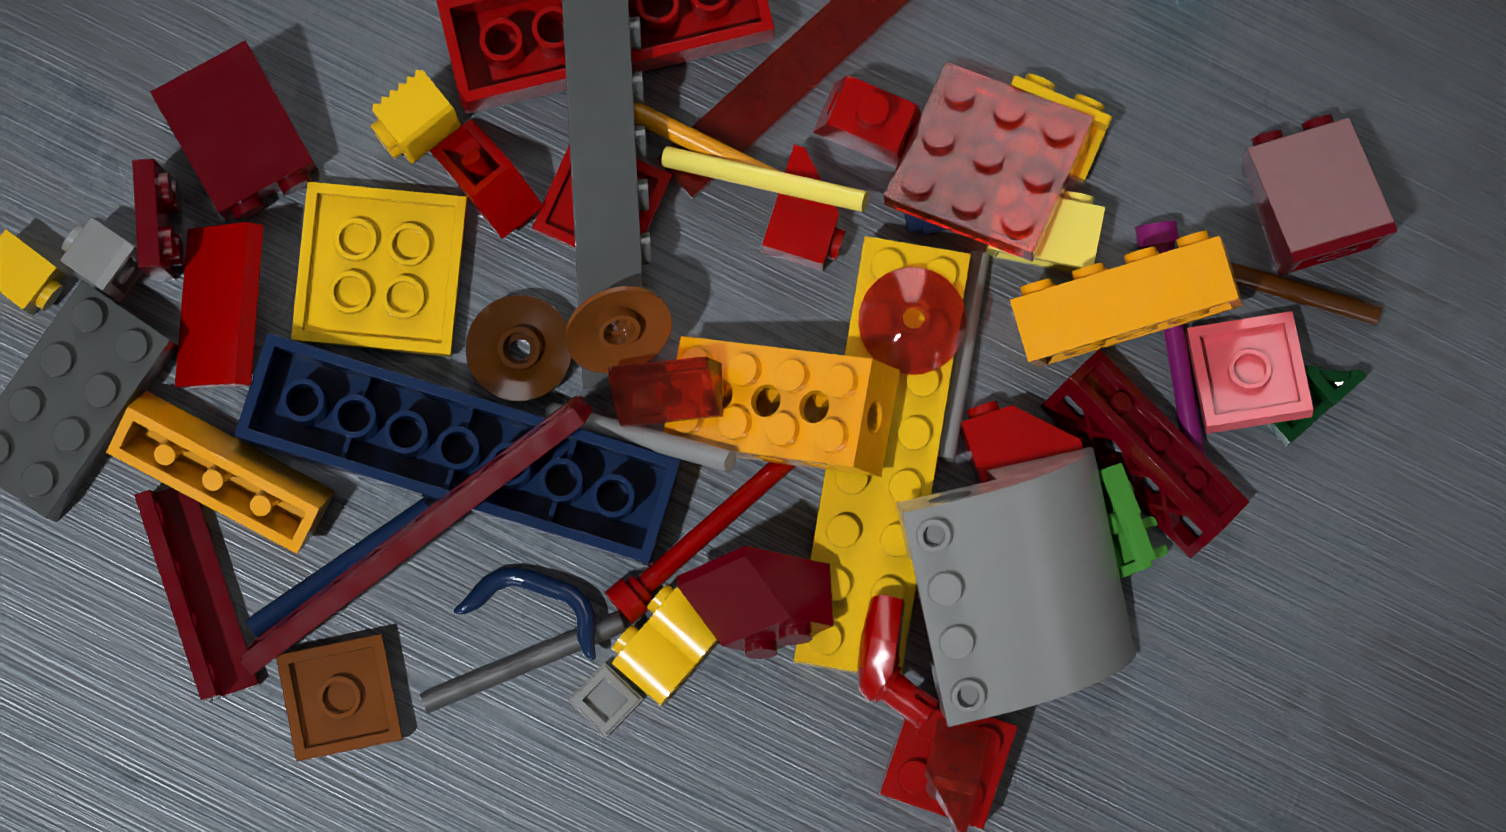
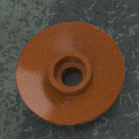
M636 286L610 288L591 296L573 312L565 330L566 346L573 360L587 370L598 373L629 371L650 361L666 345L672 331L671 313L665 301L651 290Z

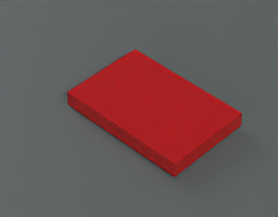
M243 222L190 228L187 230L175 387L200 389L251 385L264 233L262 224Z

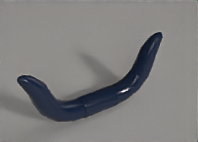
M521 567L500 568L484 576L468 596L454 609L455 614H468L479 609L496 591L506 587L522 588L568 605L576 616L577 641L582 653L591 661L596 658V614L589 598L576 586L549 575Z

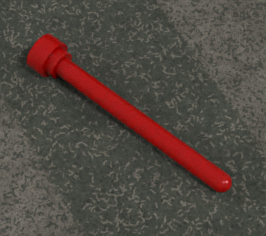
M768 462L637 578L631 575L625 581L621 578L618 579L604 594L631 624L635 623L648 611L646 605L653 599L650 596L652 592L796 466Z

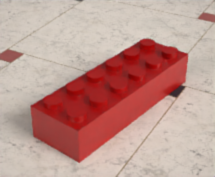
M436 0L460 102L465 114L567 91L562 0ZM628 0L629 17L639 16L641 49H631L632 71L646 72L774 41L775 28L768 0Z

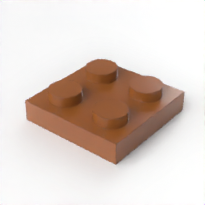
M383 634L280 654L276 657L296 762L404 740Z

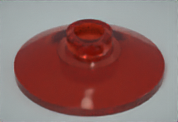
M906 267L893 270L872 284L862 300L858 316V326L861 340L874 360L900 370V374L922 375L939 369L957 353L965 336L967 317L960 294L946 278L925 268ZM916 309L922 313L924 322L920 327L909 328L905 325L903 314L907 310Z

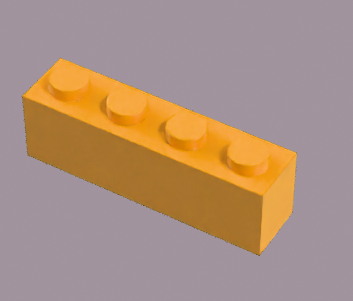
M148 391L127 407L106 453L296 554L314 536L335 493L333 489Z

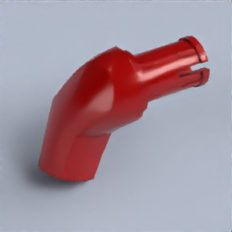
M885 595L873 596L869 602L860 640L857 665L859 691L869 703L872 700L875 703L881 700L919 729L933 712V708L937 706L939 700L917 687L900 673L902 668L898 664L900 663L899 651L905 607L903 599Z

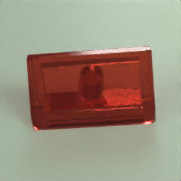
M694 357L608 367L609 383L619 424L622 427L723 417L722 363L710 357Z

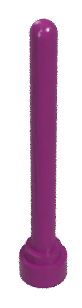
M1176 220L1156 222L1134 228L1138 249L1155 247L1159 254L1176 249L1175 243L1179 239ZM1183 324L1163 330L1180 431L1206 457Z

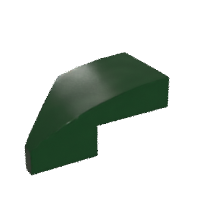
M1305 366L1314 409L1312 417L1266 425L1287 447L1367 377L1362 370L1347 372Z

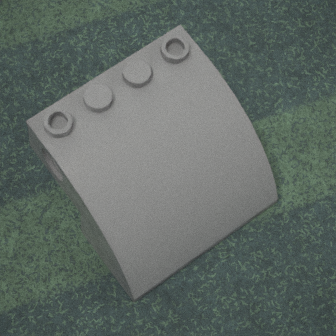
M1087 447L1081 450L987 470L988 482L896 503L907 556L912 560L932 653L933 660L930 661L940 711L946 719L948 727L1021 710L1080 691L1119 672L1135 658L1136 653L1094 448Z

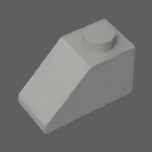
M92 217L85 226L81 223L76 225L63 242L62 250L65 251V254L60 261L120 304L143 274V271L138 268L137 248Z

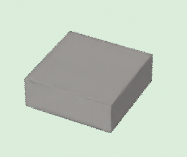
M604 662L567 701L607 738L644 699Z

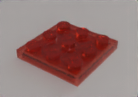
M945 62L883 195V205L1033 262L1094 126V116Z

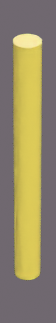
M666 146L661 158L662 167L859 212H865L869 201L868 191Z

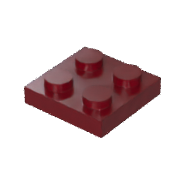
M154 158L132 160L138 268L155 282L176 280L175 266H182L184 262L181 234L174 233L172 213H180L181 208L178 182L171 181L170 173H167Z

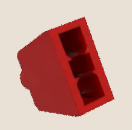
M847 75L833 84L813 133L905 172L926 122L918 105Z

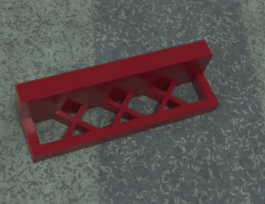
M1100 349L1041 405L1065 432L1081 439L1083 448H1094L1096 463L1102 469L1122 463L1127 478L1134 488L1138 506L1149 517L1152 516L1156 519L1157 526L1190 559L1222 532L1250 503ZM1068 395L1083 410L1085 418L1077 417L1062 400ZM1104 438L1111 439L1121 449L1122 456L1115 455L1105 445ZM1142 477L1150 478L1159 487L1160 495L1152 493L1143 484ZM1179 515L1188 517L1203 533L1196 538L1181 523Z
M174 488L157 493L147 490L135 494L136 503L200 700L211 702L261 685L257 672L251 676L239 662L248 644L202 503Z

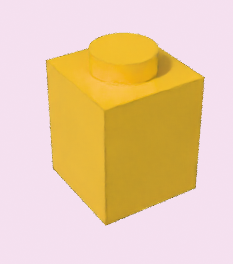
M5 229L0 235V293L32 316H34L39 308L42 311H46L61 294L63 286L60 284V281L66 274Z

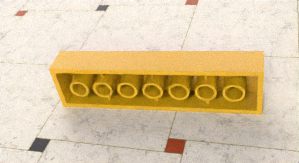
M868 236L864 237L844 355L877 360L900 370L882 476L876 477L825 470L810 560L830 564L834 626L812 635L810 642L796 645L793 663L857 674L861 634L870 599L873 596L885 595L903 599L905 603L899 651L900 663L898 664L902 668L900 671L902 674L917 583L912 560L907 556L896 503L928 496L932 493L971 256L969 253Z

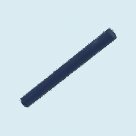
M423 498L247 618L245 621L256 637L262 635L429 508Z

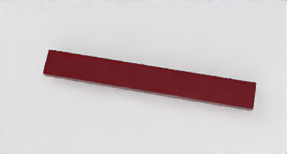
M582 395L573 397L252 641L241 655L242 659L239 662L251 676L584 425L593 409Z

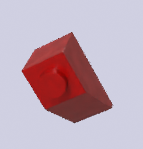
M471 118L430 150L437 162L501 239L513 230L522 227L533 214L544 206L513 163Z
M794 144L785 173L822 181L805 148ZM778 193L762 243V253L823 271L826 258L834 261L837 260L845 235V230L836 228L839 218L836 206Z
M997 400L966 410L969 419L960 423V434L977 484L989 481L987 470L1084 449L1081 439L1013 405L1000 409Z

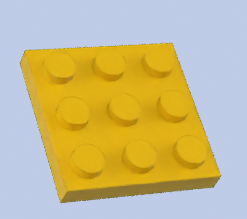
M308 182L291 340L308 344L452 357L468 207L467 196Z

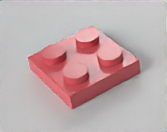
M1293 311L1187 328L1186 337L1206 434L1312 417L1314 409Z

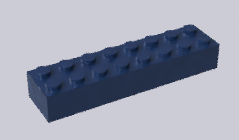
M267 333L234 436L246 443L438 501L546 418ZM578 428L471 509L470 512L650 567L682 464L679 459Z

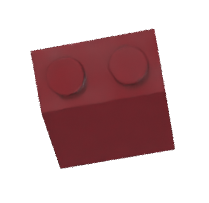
M743 546L677 576V587L721 646L745 651L747 658L766 659L777 655L778 649L787 645L808 643L812 640V635L834 626L829 563Z

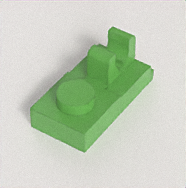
M1122 463L1100 470L1098 473L1120 579L1152 567L1151 561L1166 556L1168 549L1166 545L1156 548L1152 547L1146 530L1158 525L1157 521L1152 516L1141 519V511L1135 498L1134 488L1127 478Z

